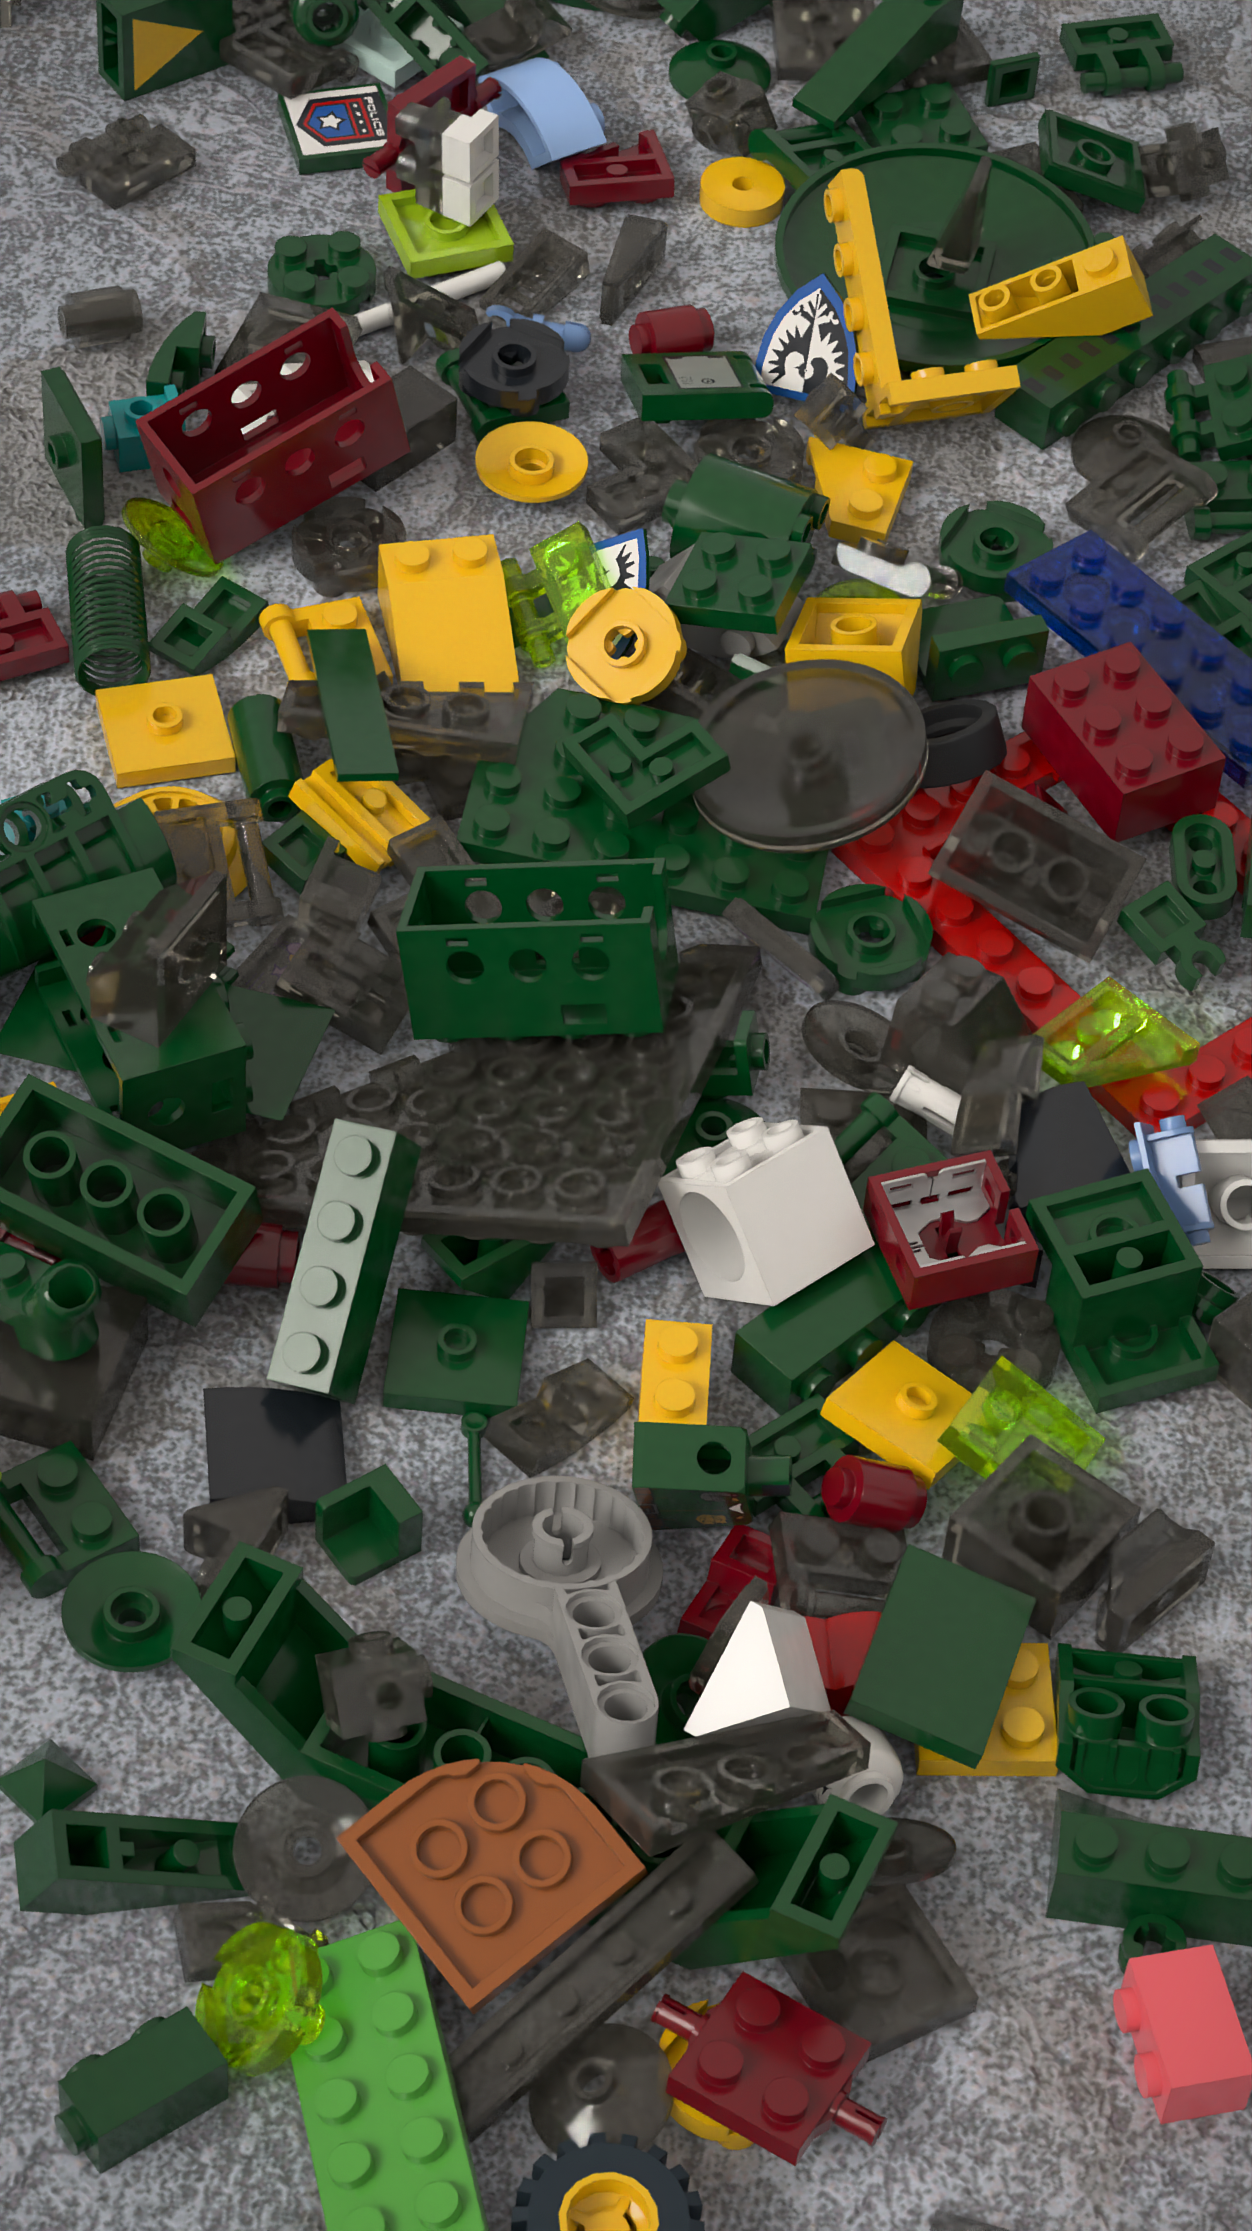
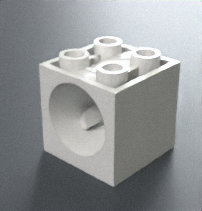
M762 1117L750 1118L729 1128L726 1132L728 1139L715 1147H701L682 1155L675 1162L677 1169L657 1180L704 1297L775 1306L875 1245L828 1127L799 1125L798 1120L770 1123L764 1122Z

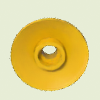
M524 421L501 426L487 434L477 447L475 467L481 481L500 496L519 502L542 503L563 498L574 492L583 483L588 471V456L582 443L568 431L548 423Z

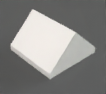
M1195 1139L1202 1171L1179 1176L1180 1186L1184 1188L1202 1183L1205 1184L1215 1228L1209 1230L1210 1243L1194 1246L1193 1248L1204 1266L1203 1269H1252V1139Z
M750 1601L684 1730L695 1737L742 1743L832 1714L805 1617L791 1610Z

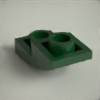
M193 312L162 343L147 375L146 396L164 394V386L175 384L179 396L185 390H189L201 383L204 369H213L216 354V336L207 335L206 312Z

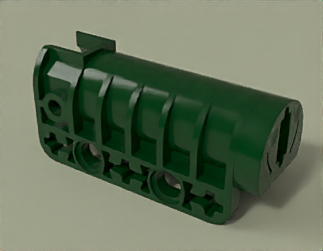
M72 770L36 785L0 804V851L5 854L0 855V981L54 953L43 929H35L32 923V900L152 867L165 891L176 887L177 872L172 853L161 828L142 798L115 808L103 784L95 775L88 771ZM86 788L91 798L83 804L75 790ZM41 795H44L46 807L63 799L66 809L62 810L58 816L50 819L48 812L43 807L44 800ZM15 810L21 811L23 817L30 815L34 819L36 825L29 828L36 835L33 842L29 841L26 825L20 816L14 812ZM4 822L8 823L13 829L15 835L14 843L10 842L6 837ZM93 925L86 927L78 934V938L80 939L102 926ZM68 936L62 937L66 946L71 944Z

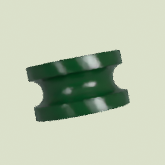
M1153 1913L1138 1915L1129 1921L1123 1931L1117 1961L1121 1972L1125 1974L1129 1958L1143 1956L1146 1941L1160 1944L1162 1946L1160 1953L1186 1949L1187 1940L1184 1931L1174 1920L1165 1915Z

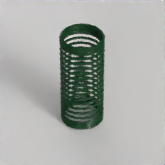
M110 525L91 526L78 532L69 541L65 556L75 679L84 691L96 697L95 690L147 683L151 675V663L139 542L131 533L120 527ZM108 537V538H113V539H119V540H120V541L109 540V539L98 540V541H92V542H90V543H88V544H86V545L81 546L83 543H85V542H87V541H89V540L95 539V538ZM100 544H114V545H119V546H121V547H123V548H125V549H127V550L130 551V552H128V551H126V550H124V549H122V548H115V547H109V546H107V547L93 548V549H91V550H89V551H87V552H84V553L80 554L83 550H86V549H88V548H90V547H92V546H94V545H100ZM102 551L120 552L130 558L128 559L121 555L102 554L81 561L84 557ZM104 558L119 559L130 564L128 566L120 562L104 561L93 563L87 567L82 568L85 564H88L97 559ZM106 565L118 566V567L124 568V570L107 568V569L94 570V571H92V572H90V573H86L87 571H89V570H91V569H93V568H95V567L106 566ZM109 572H110V573H116V574H113V575H106V576H97V575H96V574L109 573ZM124 603V604L121 605V606L114 605V604ZM95 605H107V606L94 607ZM120 610L125 611V612H122V613H116L117 611H120ZM126 618V619H123V620H108V619ZM101 619V620H107V621L97 622L96 620ZM125 625V627H122V628L112 627V626ZM99 626H100V627H111V628L97 629V627H99ZM121 632L126 633L124 635H116ZM98 634H114L107 636H96ZM113 648L124 649V650L116 651V652H103V651H100V650H103V649H113ZM128 652H132L131 655L125 656L123 658L108 660L97 658L91 655L97 654L102 656H118ZM87 658H88V659H90V660H92V661H96V662H100V663H105V664H110V663H122V662H124V661H127V660H130V659H132V658H135V659H134L132 662H130V663L124 664V665H122V666H114V667H106V666L96 665V664L92 663L91 661L87 660ZM141 660V662L133 669L120 674H104L96 672L86 666L88 665L94 669L104 671H116L134 666ZM86 672L92 674L93 676L103 677L107 679L122 678L133 673L136 674L133 677L125 679L123 681L108 682L98 680L90 676Z

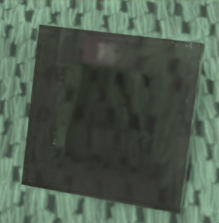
M1248 1075L1197 1104L1216 1139H1252V1079Z

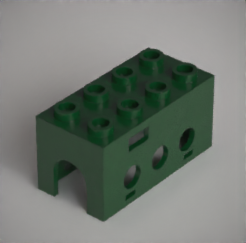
M665 858L417 867L396 930L414 1040L435 1039L443 1043H453L464 1038L497 1037L504 1041H516L528 1036H560L565 1039H579L587 1035L622 1034L627 1037H642L650 1033H664L679 968ZM618 873V876L598 877V874ZM486 878V881H466V879ZM599 887H611L623 895L625 907L618 913L604 914L597 911L591 905L589 895ZM538 889L552 890L561 897L563 909L554 916L539 915L530 908L528 896ZM477 891L490 892L499 899L502 910L493 918L477 917L468 909L466 904L467 897ZM578 951L579 958H573V955ZM537 952L541 954L544 959H538Z
M153 867L32 900V923L35 929H43L58 960L34 966L35 988L94 1106L113 1115L112 1112L118 1111L121 1120L181 1150L246 1131V1104L253 1102L252 1084L246 1071V1061L254 1057L250 1034L243 1022L235 1023L229 1013L228 995L222 980L219 977H210L206 969L204 949L196 933L187 934L183 926V914L176 893L172 889L164 890ZM93 925L105 926L102 937L94 946L85 945L78 938V934L86 927ZM68 936L72 945L66 947L62 937ZM83 1012H85L91 1026L81 1019ZM71 1016L75 1025L69 1027L65 1017ZM105 1056H107L113 1070L106 1067L103 1063ZM161 1101L163 1104L162 1109L158 1113L148 1116L152 1107Z

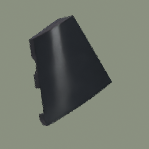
M1084 1081L1062 1084L1041 1091L1016 1104L1009 1113V1135L1015 1145L1013 1151L1009 1154V1172L1017 1174L1016 1193L1008 1202V1210L1019 1208L1024 1218H1026L1028 1201L1030 1199L1130 1173Z

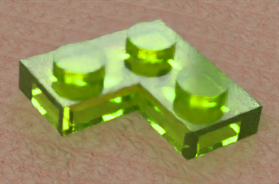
M1001 1355L937 1441L952 1452L963 1464L972 1468L989 1483L1000 1473L1018 1449L1031 1459L1039 1469L1051 1475L1069 1490L1086 1470L1106 1438Z

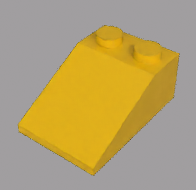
M494 534L379 544L377 595L405 717L520 707L522 697L505 580Z

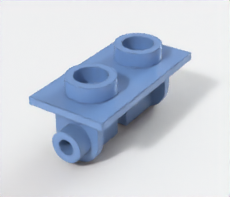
M1184 1115L1159 1120L1161 1132L1157 1133L1154 1132L1153 1125L1143 1122L1134 1123L1137 1139L1129 1141V1153L1134 1172L1149 1169L1193 1247L1210 1243L1209 1230L1215 1227L1211 1217L1205 1184L1181 1188L1179 1176L1202 1171L1194 1136V1127L1186 1126Z

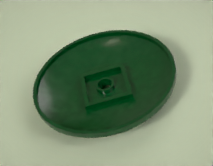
M945 143L892 144L866 149L845 156L825 166L803 182L792 194L781 213L775 235L774 261L777 276L786 297L789 299L799 288L822 273H826L845 300L848 298L845 278L837 275L834 265V246L838 243L835 223H829L826 218L824 192L840 170L855 168L863 173L899 369L909 372L931 367H943L945 374L965 372L964 366L983 360H997L998 367L1012 366L1057 338L979 340L976 334L968 294L1023 274L1029 268L1051 257L1093 247L1094 243L1092 230L1081 211L1067 195L1046 178L1008 158L975 148ZM937 273L944 276V278L933 279L926 277L925 274Z

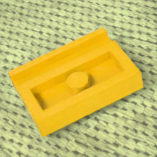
M332 758L315 768L306 779L302 780L300 778L297 780L288 795L301 810L346 848L345 853L372 880L379 875L382 869L388 865L390 867L429 841L437 828V825L392 781L337 782Z

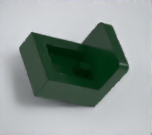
M755 1010L742 1011L734 1040L685 1041L675 1073L678 1096H700L713 1100L727 1096H753L759 1071H767L770 1063L769 1036L767 1033L758 1032Z

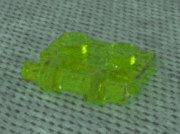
M579 521L529 548L536 569L529 573H522L516 558H507L500 561L504 574L508 607L512 608L519 626L515 634L521 649L529 652L535 668H545L556 661L551 643L564 637L568 645L569 638L566 637L568 623L576 609L591 595L600 590L611 588L588 528ZM547 593L554 613L545 618H540L533 600Z

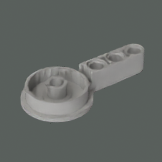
M541 1476L520 1480L492 1493L477 1509L472 1527L462 1538L457 1551L456 1579L458 1587L470 1606L491 1623L510 1632L540 1640L550 1647L555 1655L589 1760L593 1767L602 1774L613 1778L630 1779L641 1776L653 1764L659 1709L658 1697L632 1626L645 1617L654 1607L662 1588L663 1562L657 1546L652 1541L650 1522L643 1510L628 1496L596 1481L570 1476Z

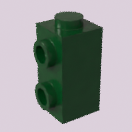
M187 2006L167 2018L163 2016L152 2018L138 2027L128 2041L104 2055L92 2054L81 2059L70 2068L63 2079L58 2081L60 2113L54 2116L56 2128L70 2152L75 2156L85 2152L99 2174H102L228 2099V2062Z

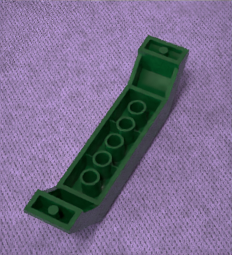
M242 1541L238 1542L171 1646L172 1660L300 1799L352 1822L359 1820L411 1779L445 1764L463 1760L479 1759L480 1762H505L518 1765L526 1763L551 1772L572 1784L597 1807L648 1872L644 1878L586 1925L688 1970L838 1949L897 1832L898 1822L831 1793L825 1804L754 1811L652 1766L641 1776L630 1779L613 1778L604 1775L596 1770L590 1762L582 1736L366 1644L303 1578V1567Z

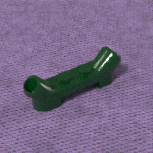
M0 1241V1320L14 1327L20 1347L50 1361H65L78 1357L88 1351L97 1342L100 1335L99 1326L93 1309L100 1302L102 1294L99 1277L81 1260L63 1259L51 1266Z

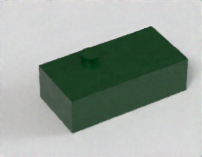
M28 1074L0 1115V1228L62 1260H81L92 1268L99 1279L196 1328L264 1221L256 1187Z

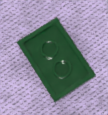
M908 1544L899 1563L844 1713L976 1769L988 1742L1037 1598Z

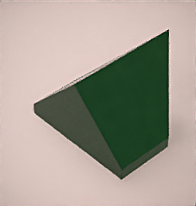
M525 1182L491 1201L428 1218L423 1237H421L420 1246L461 1289L487 1297L510 1299L565 1233L566 1224Z

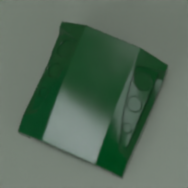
M1057 1644L1055 1660L1057 1702L1055 1766L1086 1793L1159 1800L1197 1780L1201 1754L1200 1687L1196 1656L1182 1655V1659L1079 1649L1072 1648V1644Z

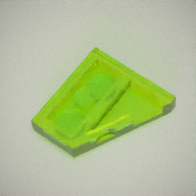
M1108 976L1028 1037L1025 1042L1023 1056L1061 1085L1084 1081L1088 1088L1191 1065L1197 1060L1200 1043Z

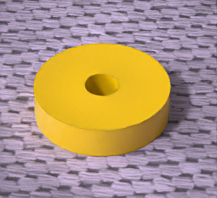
M749 157L724 158L709 165L702 173L699 203L703 211L719 223L740 228L757 227L771 222L780 214L784 202L785 182L779 171L764 161H757Z

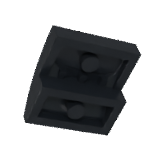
M203 1388L211 1515L280 1509L282 1525L315 1522L316 1501L320 1497L347 1484L340 1401L320 1395L276 1388Z

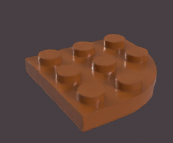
M471 1759L445 1764L429 1770L395 1790L336 1837L343 1849L473 2015L648 1874L645 1866L583 1793L559 1776L526 1763L518 1765L505 1762H480L479 1759Z

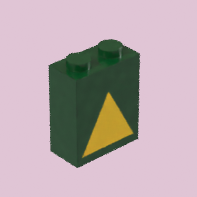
M96 0L98 71L124 102L233 63V40H235L237 34L233 20V0Z

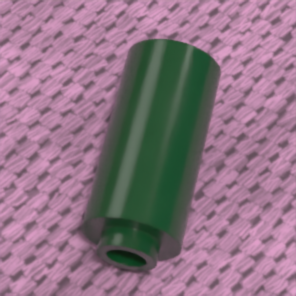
M256 694L245 697L232 706L227 716V722L248 809L254 817L262 821H286L301 811L288 795L297 780L300 778L304 780L286 708L280 699L272 695Z

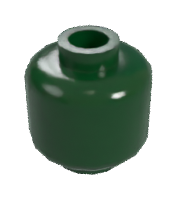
M290 0L289 6L296 31L305 41L317 47H333L342 44L353 35L359 23L360 9L357 0Z

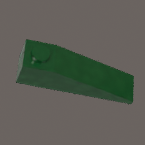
M882 0L794 96L792 107L831 130L836 129L957 40L964 0Z

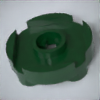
M338 231L332 235L283 236L276 241L275 253L268 262V293L275 305L284 310V303L290 307L297 308L298 318L309 321L333 307L340 317L345 319L359 312L361 302L369 298L370 302L375 296L376 264L369 252L361 247L359 236L349 231ZM318 276H327L329 279L319 280Z
M987 501L986 509H976L970 512V504L955 509L946 517L940 531L938 544L940 558L939 573L943 578L948 581L957 582L973 591L1000 597L1005 603L1018 601L1022 598L1024 590L1033 588L1045 578L1050 568L1054 545L1052 537L1049 540L1044 533L1045 523L1038 515L1025 507L1006 501ZM996 544L1005 547L1002 551L991 550Z
M855 884L837 889L821 901V908L816 913V917L813 915L810 923L808 947L813 961L825 975L832 978L833 986L837 991L850 996L860 995L865 991H886L916 982L924 976L931 949L933 928L928 914L916 900L904 894L902 902L895 897L886 896V887ZM869 932L873 938H882L883 940L875 943L866 942L860 939V933Z

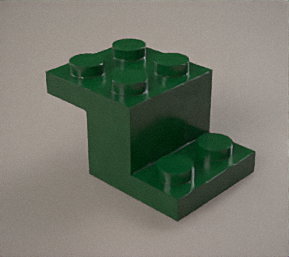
M1148 1168L1033 1198L1028 1201L1026 1218L1052 1264L1042 1314L1096 1414L1216 1381L1220 1364L1192 1316L1204 1266Z

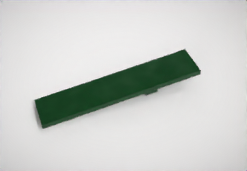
M307 629V641L337 782L399 781V770L366 629Z

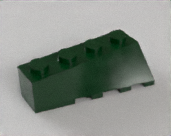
M1057 1788L1046 1918L1125 1929L1129 1921L1138 1915L1153 1913L1165 1915L1174 1920L1182 1928L1186 1938L1252 1947L1251 1837L1159 1825Z

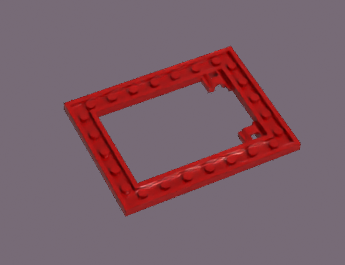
M1025 731L1005 741L1007 747L1006 757L998 766L987 773L966 782L946 787L919 788L902 797L896 806L879 810L833 835L831 852L865 884L886 887V896L895 897L903 902L905 894L916 900L926 911L932 924L933 936L931 946L1076 1082L1084 1081L1092 1097L1136 1138L1134 1127L1136 1122L1153 1125L1154 1132L1157 1133L1161 1132L1159 1120L1184 1115L1186 1126H1193L1196 1129L1252 1095V1017L1161 1071L964 889L966 886L986 876L989 864L980 853L966 858L961 849V837L1018 806L1027 785L1035 782L1044 790H1047L1063 781ZM1219 792L1216 807L1200 814L1215 817L1225 823L1230 829L1233 837L1237 875L1236 890L1243 895L1251 819ZM1177 822L1166 825L1165 827L1172 832Z

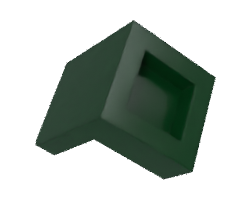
M384 1464L320 1497L316 1501L315 1540L347 1582L351 1585H357L421 1551L423 1511L389 1467Z

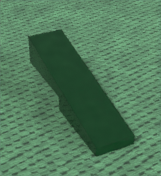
M362 0L381 21L382 26L428 75L460 55L476 64V78L490 65V62L434 0Z

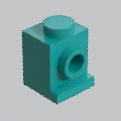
M175 384L165 385L164 394L138 396L108 401L109 416L100 417V434L104 451L114 450L120 473L151 469L135 420L177 397L178 393ZM186 421L182 425V431H186Z

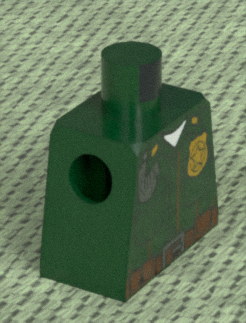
M634 1422L632 1489L638 1507L647 1516L652 1530L747 1525L753 1522L754 1497L792 1495L793 1474L791 1455H753L747 1429L736 1426Z

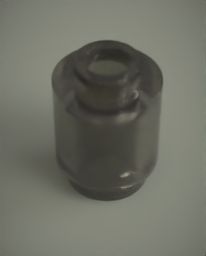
M120 285L67 293L65 305L58 306L57 309L61 335L63 339H71L77 349L127 341L130 339L131 334L140 333L143 329L141 304L137 292L133 288L123 290Z

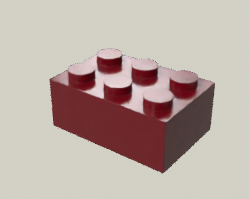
M1131 641L1029 677L1021 724L1022 729L1113 844L1175 823L1186 816L1200 814L1216 807L1226 761L1225 755Z

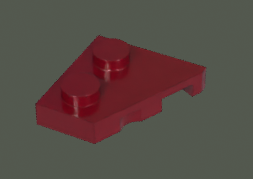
M654 129L639 132L638 145L619 151L618 144L611 142L597 147L590 153H580L560 160V182L569 205L595 208L608 202L632 201L634 203L647 204L660 198L674 197L675 178Z

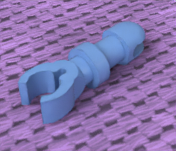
M492 305L486 310L488 317L495 315L502 317L506 321L507 327H510V319H528L550 327L564 340L565 351L581 352L590 344L591 333L581 323L566 321L565 324L544 321L545 315L535 313L533 319L526 318L523 315L514 313L511 308L502 305Z

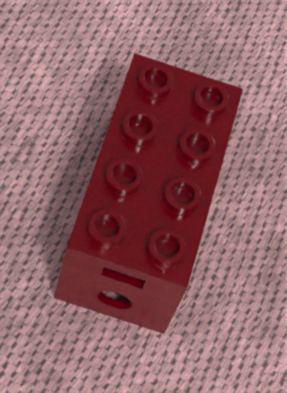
M333 307L135 420L159 493L215 565L410 452L392 378L376 361L370 365L374 382L370 383L355 355L348 325ZM296 353H306L305 361L298 370L288 375L280 374L283 363L290 356ZM248 381H257V387L248 399L239 403L231 402L233 393L240 385ZM201 409L208 410L206 420L198 428L191 431H182V425L190 414ZM273 411V418L245 434L242 433V428Z

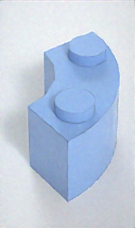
M533 58L477 77L479 84L488 77L494 78L500 84L502 91L499 93L502 95L486 105L488 112L499 115V128H504L514 136L523 149L531 169L607 143L603 133L605 121L602 111L597 104L589 103L578 84L559 63L545 58Z

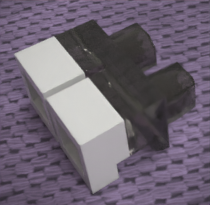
M445 96L432 108L410 102L397 114L395 118V134L415 142V146L409 144L399 154L396 162V178L415 185L417 204L471 227L499 199V159L496 158L499 155V115L480 109L472 117L452 111L451 101Z

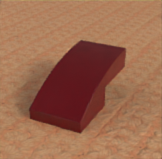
M734 1525L711 1559L707 1580L681 1617L677 1634L686 1633L703 1637L717 1644L725 1651L750 1601L770 1606L774 1605L795 1563L799 1547L749 1526Z

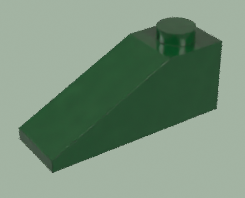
M50 1809L13 1842L20 1911L92 1915L249 1897L255 1892L247 1823Z

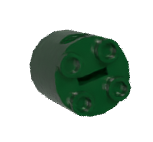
M710 453L704 456L698 464L689 482L676 479L668 492L662 512V521L671 525L673 529L670 541V559L695 544L701 532H725L738 536L767 539L781 538L786 541L811 543L814 530H820L825 522L830 507V498L819 494L817 490ZM812 547V550H813V556H814V563H813V565H812V567H811V569H810V571H809V573H808V575H807L805 581H807V579L809 578V576H810V574H811V572H812V570H813V567H814V564H815V561H816V557H817V549H816V548H813V547Z

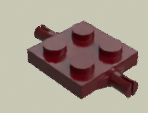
M460 55L440 69L434 70L429 76L406 91L397 94L388 102L387 142L384 143L383 148L363 159V168L367 175L376 179L386 172V188L394 193L415 189L442 171V133L462 114L472 117L484 106L500 98L502 95L499 93L502 91L500 84L494 78L488 77L482 83L475 86L476 64Z
M743 1971L723 2000L703 2015L676 2001L668 1994L662 1997V2000L658 2002L651 2017L652 2023H657L688 2041L687 2050L668 2075L665 2092L791 2165L796 2166L812 2141L830 2130L834 2124L865 2141L871 2147L875 2145L877 2139L881 2136L887 2123V2118L878 2115L849 2098L851 2084L867 2062L872 2043Z

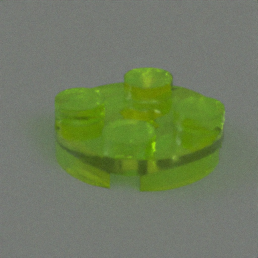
M261 1921L250 1924L232 1935L222 1945L213 1959L223 1964L216 1976L213 1987L205 1983L201 1985L196 2001L195 2018L225 2057L229 2069L246 2076L255 2077L277 2068L296 2051L299 2045L311 2044L321 2033L325 2023V2010L319 2003L322 1992V1967L316 1942L312 1938L294 1930Z

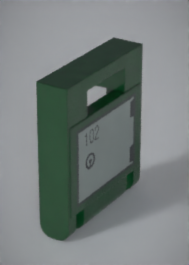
M744 351L622 354L621 382L641 421H649L650 424H670V421L764 418L773 411V397L750 356Z

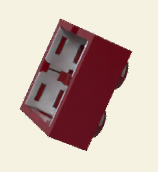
M991 1150L868 1177L863 1212L908 1310L1032 1282L1039 1248L1020 1209L1009 1210L1004 1239H1002L996 1225L1004 1223L1010 1189ZM957 1252L958 1256L948 1258L947 1254Z

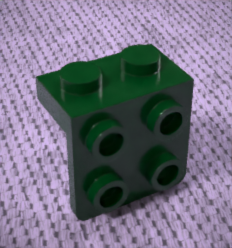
M987 596L922 609L917 673L932 702L1029 683L1030 676L1041 673L1043 670L1049 628L1041 614L1013 619L1005 602L997 596Z

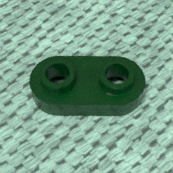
M1194 814L1180 819L1173 828L1169 846L1172 885L1203 920L1221 918L1231 910L1237 889L1232 833L1225 823L1209 815Z

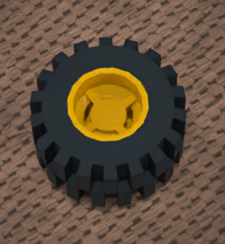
M606 2132L589 2133L587 2146L578 2147L574 2138H570L558 2144L557 2160H553L544 2153L533 2164L532 2179L523 2177L517 2190L516 2206L512 2208L511 2231H705V2221H700L703 2205L699 2192H688L690 2175L681 2164L671 2169L666 2167L668 2152L653 2144L648 2152L637 2149L639 2137L622 2133L621 2144L607 2143Z

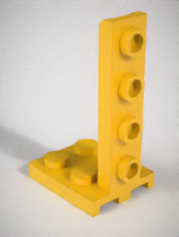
M855 168L840 170L824 192V210L828 222L835 223L838 243L834 246V265L837 275L845 278L848 298L844 300L843 306L845 324L849 332L855 331L859 352L854 355L853 368L857 384L864 386L867 402L860 408L864 430L990 413L1021 387L1017 365L998 367L997 360H983L964 366L965 372L945 374L943 367H931L911 373V379L901 380L865 178L863 173Z

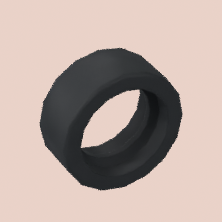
M953 700L926 707L898 721L888 733L889 744L899 780L909 787L926 789L966 782L992 770L1007 755L1006 742L997 707L986 700Z

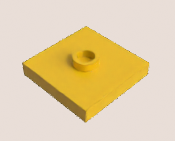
M213 674L95 690L96 707L117 788L236 772V757Z
M895 1340L826 1398L820 1412L823 1418L888 1463L908 1467L914 1475L920 1476L923 1479L928 1490L995 1429L1002 1414Z

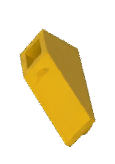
M1123 235L968 294L976 334L979 340L1099 336L1153 316L1144 275Z

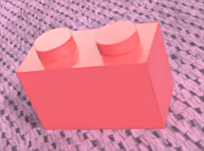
M1213 1944L1129 1958L1121 1988L1115 1989L1113 1994L1114 2012L1121 2032H1131L1138 2053L1134 2057L1137 2086L1144 2099L1152 2098L1160 2124L1244 2110L1252 2090V2058Z

